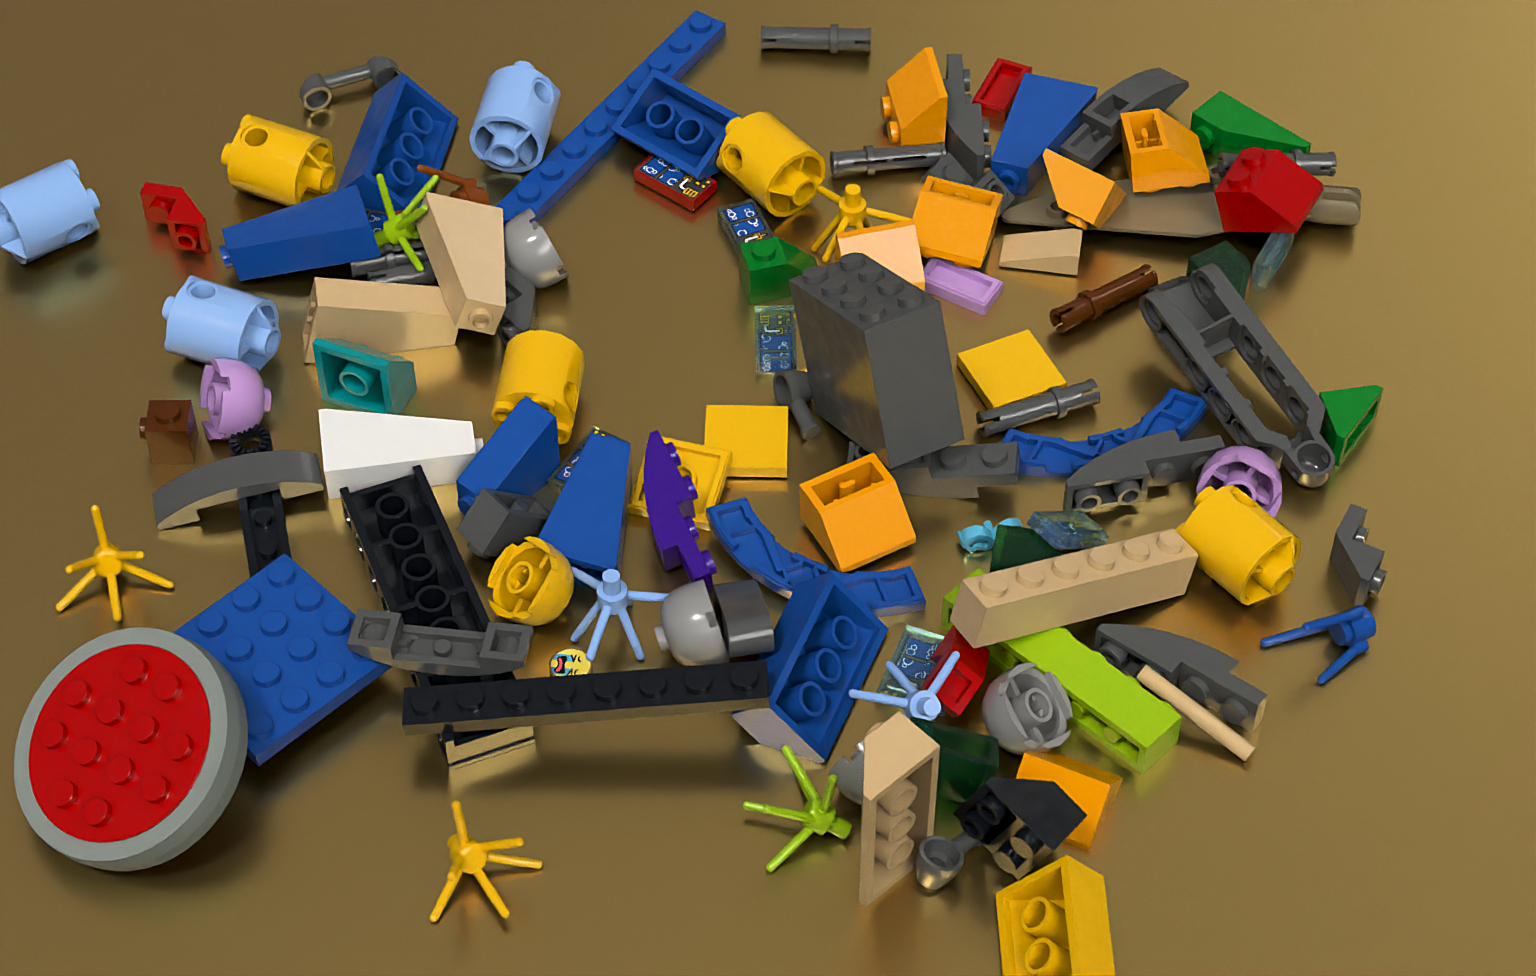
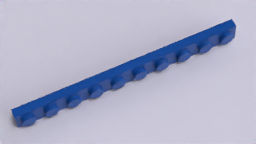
M695 10L495 206L503 208V225L505 226L512 218L531 208L536 216L529 220L530 223L535 220L538 222L622 138L613 133L611 127L652 68L679 81L726 35V23Z

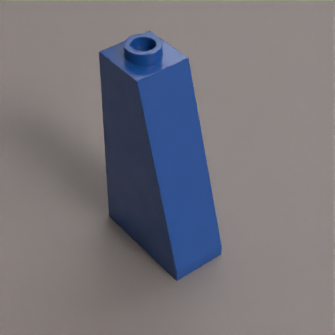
M1024 73L992 156L990 167L1011 193L1027 196L1047 173L1042 156L1045 149L1047 148L1061 155L1059 146L1084 123L1082 112L1096 100L1098 87Z
M357 184L224 228L222 233L225 245L219 246L226 268L234 267L239 281L374 259L381 256Z
M591 433L538 538L552 544L568 559L571 567H576L601 582L603 572L608 569L617 570L621 577L633 468L630 443L613 436L606 437ZM574 577V584L594 589Z

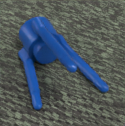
M1357 605L1339 614L1306 622L1302 627L1263 638L1260 644L1263 647L1329 629L1333 641L1340 646H1349V649L1317 678L1319 684H1324L1356 655L1369 649L1366 639L1375 635L1376 623L1371 612L1365 606Z

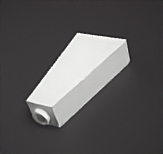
M336 409L318 410L323 467L329 499L341 498L339 489L348 487L349 492L352 493L413 474V467L420 464L430 486L456 483L458 477L484 446L483 438H474L471 421Z

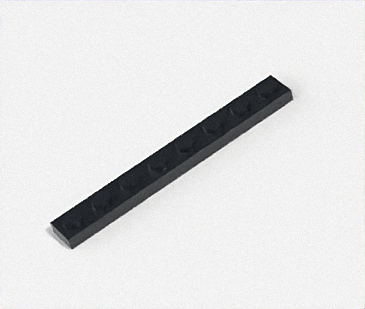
M767 660L404 688L402 727L405 736L770 708Z

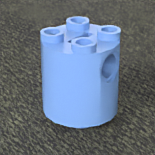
M518 61L513 66L496 70L488 78L471 129L469 141L472 151L483 163L493 169L506 173H522L533 169L542 160L561 97L560 90L554 86L548 77L535 70L534 66L526 61Z
M67 159L57 162L0 188V249L10 252L19 263L27 264L99 229V223L94 213L100 209L99 200L91 188L85 190L80 182L78 168L73 160Z
M191 275L178 291L176 297L169 296L163 305L162 316L167 320L164 348L167 352L207 365H213L209 360L212 357L237 359L252 366L259 372L273 357L279 347L281 332L278 328L279 315L277 306L270 299Z

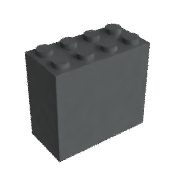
M859 252L845 254L840 257L838 262L825 267H810L804 270L802 275L789 279L815 412L870 454L874 452L879 460L890 469L965 439L940 301L867 255Z

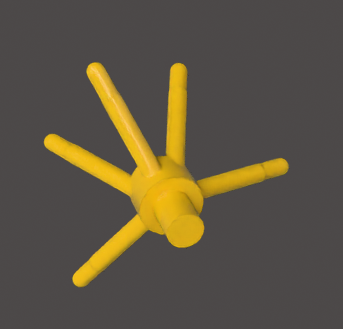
M857 184L847 185L845 187V196L843 197L824 186H819L817 191L839 205V213L812 245V251L817 252L835 231L822 257V261L827 263L835 251L836 233L845 232L847 226L855 227L856 230L871 227L867 216L891 222L911 220L912 218L866 207V201L861 197V188Z
M93 505L91 512L99 546L94 550L92 557L67 565L65 571L70 574L91 566L93 568L57 603L56 609L58 611L64 610L100 575L107 578L113 619L119 622L122 620L116 576L122 570L167 589H172L174 583L171 580L124 561L143 559L145 553L143 551H122L116 544L108 541L100 508L98 505Z
M457 800L453 801L452 810L457 834L452 835L447 841L452 865L447 875L448 881L429 918L432 922L438 921L463 872L474 874L501 917L508 918L510 915L509 910L482 869L487 862L540 869L543 866V862L539 859L489 852L521 847L524 844V840L521 837L478 842L474 837L468 836L461 803Z

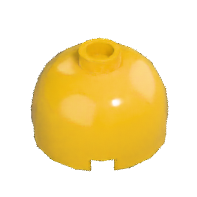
M528 536L524 537L527 542H523L519 546L512 543L506 547L495 561L488 578V587L493 589L494 601L490 599L488 601L490 607L498 616L520 625L539 626L556 619L567 607L573 594L575 578L568 559L561 551L540 538Z

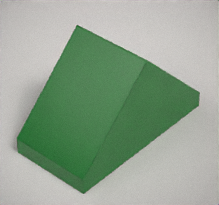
M1370 385L1319 393V398L1326 405L1320 435L1335 455L1334 465L1339 467L1376 418L1383 392L1382 387Z

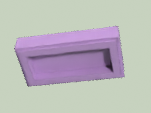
M938 257L930 258L923 267L925 277L924 291L985 316L1003 292L1004 282L971 268L957 266L950 260Z

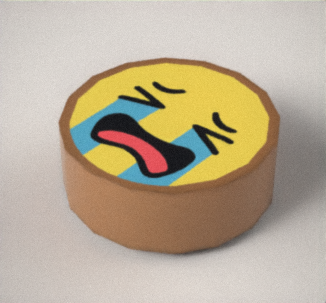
M575 647L561 649L549 661L550 677L592 674L593 662L586 660L587 652L583 649Z

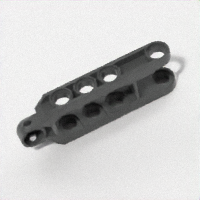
M1209 263L1192 271L1190 274V283L1196 298L1214 320L1213 323L1199 330L1195 329L1180 307L1175 308L1167 296L1158 288L1141 296L1139 306L1145 322L1238 446H1249L1264 452L1275 462L1278 469L1285 467L1291 477L1301 486L1314 488L1323 485L1329 479L1335 464V455L1332 449L1320 435L1326 405L1217 265ZM1235 348L1297 429L1296 437L1289 440L1285 434L1273 432L1272 429L1267 430L1251 409L1252 402L1248 398L1244 399L1229 380L1227 369L1225 367L1220 368L1213 358Z

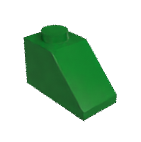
M779 237L739 244L740 280L750 305L792 297L789 279L802 275V272L810 267L818 266L815 257Z

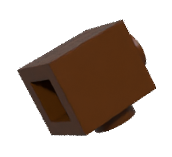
M149 400L147 417H141L139 434L141 442H147L152 465L194 464L198 428L191 400Z

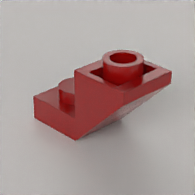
M145 182L140 191L146 221L167 224L173 248L209 253L212 247L206 219L183 188Z
M953 625L931 655L930 659L936 663V666L919 690L927 691L951 653L958 651L960 658L936 694L941 708L951 717L960 716L984 682L990 650L985 646L973 649Z

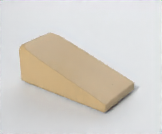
M1060 229L1004 235L999 266L1077 275L1083 229Z

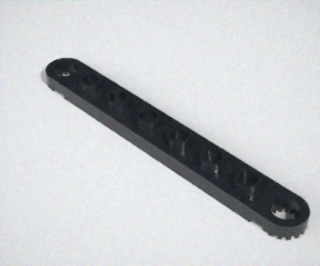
M259 424L254 425L252 429L249 428L247 432L244 430L243 433L237 432V435L231 434L229 436L231 457L273 451L269 431L264 426L259 427ZM248 441L261 442V444H258V448L254 447V450H251V448L248 451L246 448L242 450L241 447L242 444ZM280 490L238 499L250 578L284 553L292 559Z

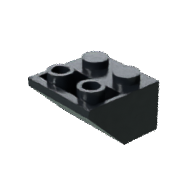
M990 777L952 813L960 821L963 830L970 837L979 840L993 854L998 866L1004 871L1012 873L1018 880L1049 856L1088 816L1054 781Z

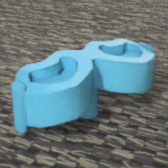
M1007 518L996 525L995 528H993L991 521L987 520L983 523V526L973 525L967 527L962 531H957V535L963 549L975 552L977 550L988 551L994 546L1003 548L1010 543L1015 544L1025 535V531L1019 518Z

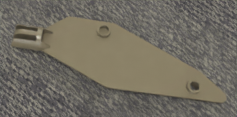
M1207 165L1210 174L1209 183H1202L1189 188L1180 186L1160 189L1152 193H1133L1130 179L1114 181L1127 193L1100 229L1091 225L1087 229L1194 238L1231 232L1223 231L1214 193L1224 177L1219 176L1217 165ZM1323 185L1324 190L1305 221L1319 224L1357 225L1361 215V190L1357 187ZM1054 192L1010 207L1001 213V219L1006 223L1080 229L1065 221L1068 214L1058 207Z

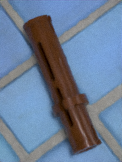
M1144 264L1140 268L1093 291L1084 290L1078 293V297L1075 300L1050 311L1049 316L1053 327L1063 323L1056 330L1064 333L1084 321L1093 322L1099 319L1102 312L1147 291L1149 287L1157 285L1158 276L1155 270L1145 275V272L1150 271L1152 267Z

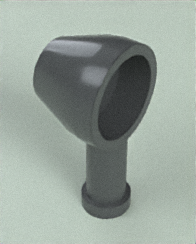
M794 369L777 371L773 378V390L778 405L788 406V410L792 411L801 429L800 433L803 439L808 440L818 436L821 432V427L818 422H815L806 404L813 399L808 373Z
M965 831L952 840L942 836L926 837L921 841L916 853V878L918 882L928 889L936 890L942 888L959 873L964 863V854L973 847L982 845V843L970 837Z

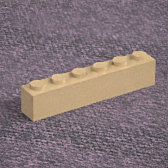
M1172 528L962 579L950 621L975 649L1184 595L1199 555Z

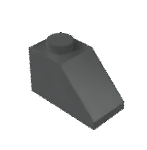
M482 488L457 530L469 541L467 544L468 548L478 556L483 558H489L490 556L499 557L510 544L513 543L519 546L523 542H527L524 537L532 536L538 538L551 512L535 497Z

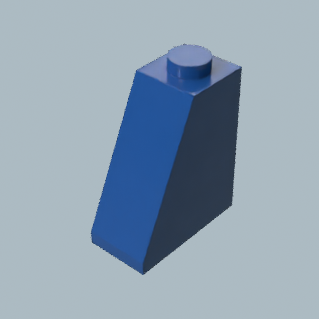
M527 396L517 404L456 480L457 503L464 516L482 488L532 496L552 481L551 477L560 468L556 417Z

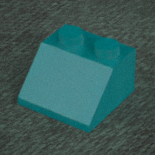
M316 338L312 343L322 400L359 412L400 415L417 390L414 363L401 356H393L371 349L363 344H355L343 339Z

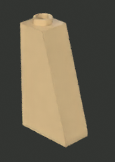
M426 192L422 205L426 204L428 211L416 219V228L453 323L458 328L495 335L506 308L503 208Z
M314 277L301 332L304 363H316L312 345L316 338L343 339L355 344H363L384 353H395L454 345L458 330L462 328L455 327L439 286Z

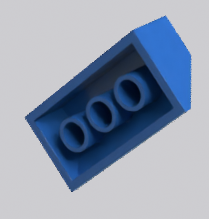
M402 72L374 93L336 191L357 184L365 209L386 214L376 180V175L381 173L384 176L394 211L404 210L432 177L417 171V166L422 164L438 170L441 169L459 118Z
M833 572L797 584L773 630L774 652L762 653L758 660H767L770 708L732 711L731 716L762 745L781 751L783 746L788 745L796 756L817 763L825 762L855 698H851L848 695V692L851 689L860 690L889 628Z

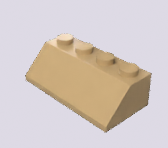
M900 711L885 722H877L869 729L864 738L859 903L865 908L916 867V853L921 841L926 837L933 836L940 745Z

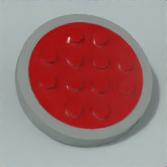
M136 627L116 630L88 641L74 650L50 672L34 694L22 719L14 752L15 788L22 811L31 827L47 844L67 858L80 864L110 871H135L162 864L190 848L206 834L222 815L238 786L243 772L248 744V723L244 702L237 684L225 667L202 646L192 640L161 629Z

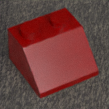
M1251 147L1241 150L1214 193L1223 231L1297 233L1324 189L1322 182L1280 150Z

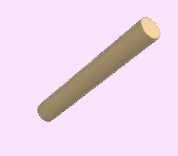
M1147 664L1135 678L1243 761H1246L1255 749L1254 745Z

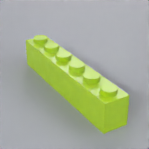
M977 568L966 578L983 575L986 573L983 572L981 569ZM961 582L943 596L941 624L948 630L953 626L950 617ZM1060 626L985 646L990 650L988 660L1003 671L1017 664L1028 662L1037 664L1033 668L1039 670L1042 674L1050 671L1057 677L1068 695L1072 707V718L1069 720L1141 774H1144L1177 744L1182 716L1176 712L1174 707L1166 701L1159 700L1145 690L1132 676L1125 675L1112 666L1102 654L1089 649L1075 639L1065 627Z

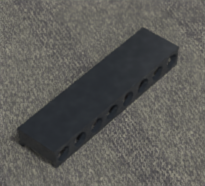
M421 464L414 466L413 474L352 493L349 492L348 487L339 489L344 518L383 611L401 613L403 623L407 625L486 632L488 622H490L489 617ZM408 670L415 687L516 679L513 671L481 676H450ZM533 726L434 734L449 771L535 743Z

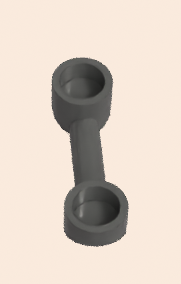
M383 56L373 57L365 65L322 76L319 73L309 76L301 86L300 98L307 109L320 110L330 103L332 98L331 89L367 79H372L374 85L380 89L402 72L397 63L392 59Z

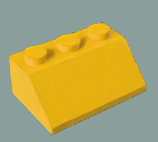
M1065 855L995 893L1003 976H1116L1103 875L1074 858Z

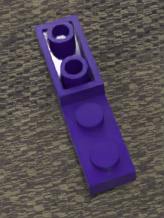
M653 431L649 435L645 452L644 493L658 553L666 571L682 564L690 582L703 579L707 592L710 594L712 593L713 585L712 575L717 573V569L709 551L706 549L700 552L695 542L700 539L692 519L696 517L693 500L698 499L697 491L690 476L682 477L677 469L681 465V461L673 443L665 444L659 431Z

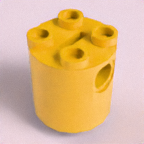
M758 111L744 118L735 117L730 120L725 128L726 136L716 160L717 168L775 217L790 216L808 205L818 193L817 188L822 185L825 179L826 165L824 158L769 112Z
M246 114L242 118L240 128L233 142L227 143L221 154V163L227 166L231 187L289 207L325 195L331 189L335 180L336 169L333 165V146L328 138L250 114Z
M529 330L515 335L507 343L491 412L493 423L497 429L517 404L527 396L556 417L558 444H565L569 441L586 364L583 351L574 341L561 334L546 330Z
M1231 484L1217 490L1212 486L1203 489L1194 501L1195 510L1188 517L1187 521L1181 523L1176 528L1179 535L1198 553L1196 565L1239 602L1247 606L1283 592L1295 577L1296 569L1294 565L1299 558L1302 548L1301 539L1238 487Z

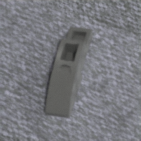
M947 54L946 79H942L948 95L945 149L951 153L972 179L975 180L984 174V168L991 167V145H984V142H989V119H982L981 104H972V94H965V92L970 91V69H963L962 54Z
M1160 67L1145 70L1121 81L1102 94L1082 112L1084 123L1059 146L1061 156L1093 170L1122 141L1120 113L1156 108L1164 112L1189 88V82Z
M1170 430L1138 438L1112 448L1079 468L1066 480L1063 511L1065 514L1090 512L1095 509L1118 505H1131L1136 502L1146 501L1148 487L1165 486L1170 483L1198 479L1205 462L1217 451L1226 448L1222 437L1217 435L1180 442L1176 430Z
M850 441L847 464L870 453L854 441ZM1018 442L947 446L891 469L885 464L883 465L894 478L898 490L902 494L955 499L979 498L980 487L1018 484L1020 450Z
M1101 623L1096 629L1094 650L1102 654L1108 663L1123 674L1136 678L1147 664L1191 699L1201 702L1218 712L1230 723L1238 724L1253 732L1262 722L1267 694L1236 677L1238 660L1195 640L1148 627ZM1139 682L1145 690L1151 691L1145 685Z

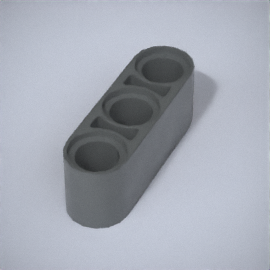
M752 579L712 585L715 616L729 658L774 652L775 645L771 616L757 580Z

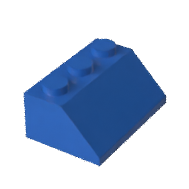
M652 68L611 127V131L700 181L721 171L716 166V160L726 136L725 128L730 120L741 116Z

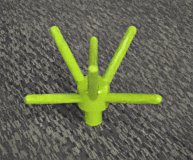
M379 173L376 175V180L388 220L384 221L383 229L374 233L378 248L383 247L384 243H392L395 246L401 245L417 271L422 272L424 271V266L407 240L421 239L418 231H415L417 228L414 221L428 211V206L423 204L419 208L417 207L423 201L426 192H430L439 181V176L433 175L403 212L395 215L384 176Z
M788 745L782 747V753L794 771L808 800L802 811L751 801L743 803L745 810L797 820L804 826L766 865V869L769 872L774 871L813 832L823 835L828 831L841 839H845L852 828V823L835 815L836 807L831 804L838 777L835 774L829 776L821 799Z

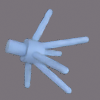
M572 567L574 577L597 590V601L571 635V641L577 642L600 613L586 654V660L593 661L609 616L618 614L636 658L643 660L645 654L626 608L633 604V600L664 602V599L669 594L627 590L625 582L620 579V574L615 569L604 571L602 581L600 582L576 567Z
M958 651L951 653L927 691L917 690L892 661H887L885 663L886 669L908 693L905 698L857 689L849 690L848 695L855 699L902 707L905 713L903 715L910 721L921 722L923 732L935 741L931 721L936 716L945 715V711L941 708L936 694L960 658V653Z

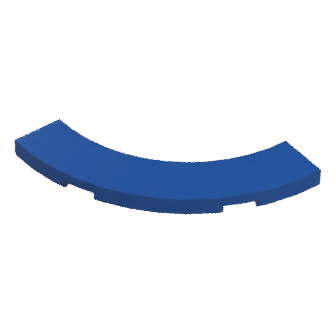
M1171 387L1156 407L1141 417L1139 423L1125 430L1119 428L1106 433L1088 436V440L1070 442L1062 439V437L1040 436L1009 428L1001 443L1018 442L1020 450L1019 473L1049 478H1069L1079 468L1097 456L1138 438L1176 430L1181 442L1200 423L1208 410V405L1203 398Z
M746 497L706 508V518L715 536L736 563L754 579L790 599L797 584L833 572L876 616L898 615L925 609L926 600L911 566L887 571H856L853 574L830 570L828 565L811 560L797 552L793 554L775 541V536L761 523Z

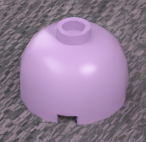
M212 357L209 360L213 365H205L201 381L200 408L208 409L210 422L202 421V426L209 440L228 441L231 434L237 435V432L243 433L244 430L247 432L249 428L252 429L254 425L260 424L263 412L268 413L270 410L271 392L269 388H264L261 376L252 366L237 359Z
M1230 446L1217 451L1205 462L1197 481V496L1208 486H1212L1217 490L1232 484L1242 490L1273 517L1276 516L1282 503V478L1275 462L1264 452L1249 446Z

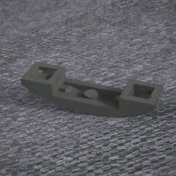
M304 451L256 452L225 458L195 468L171 480L152 494L156 526L158 530L200 521L199 509L278 489L283 500L324 490L317 453Z
M358 609L347 641L348 650L366 658L406 670L437 675L481 676L523 668L534 631L533 626L488 622L486 632L407 625L403 623L401 613Z

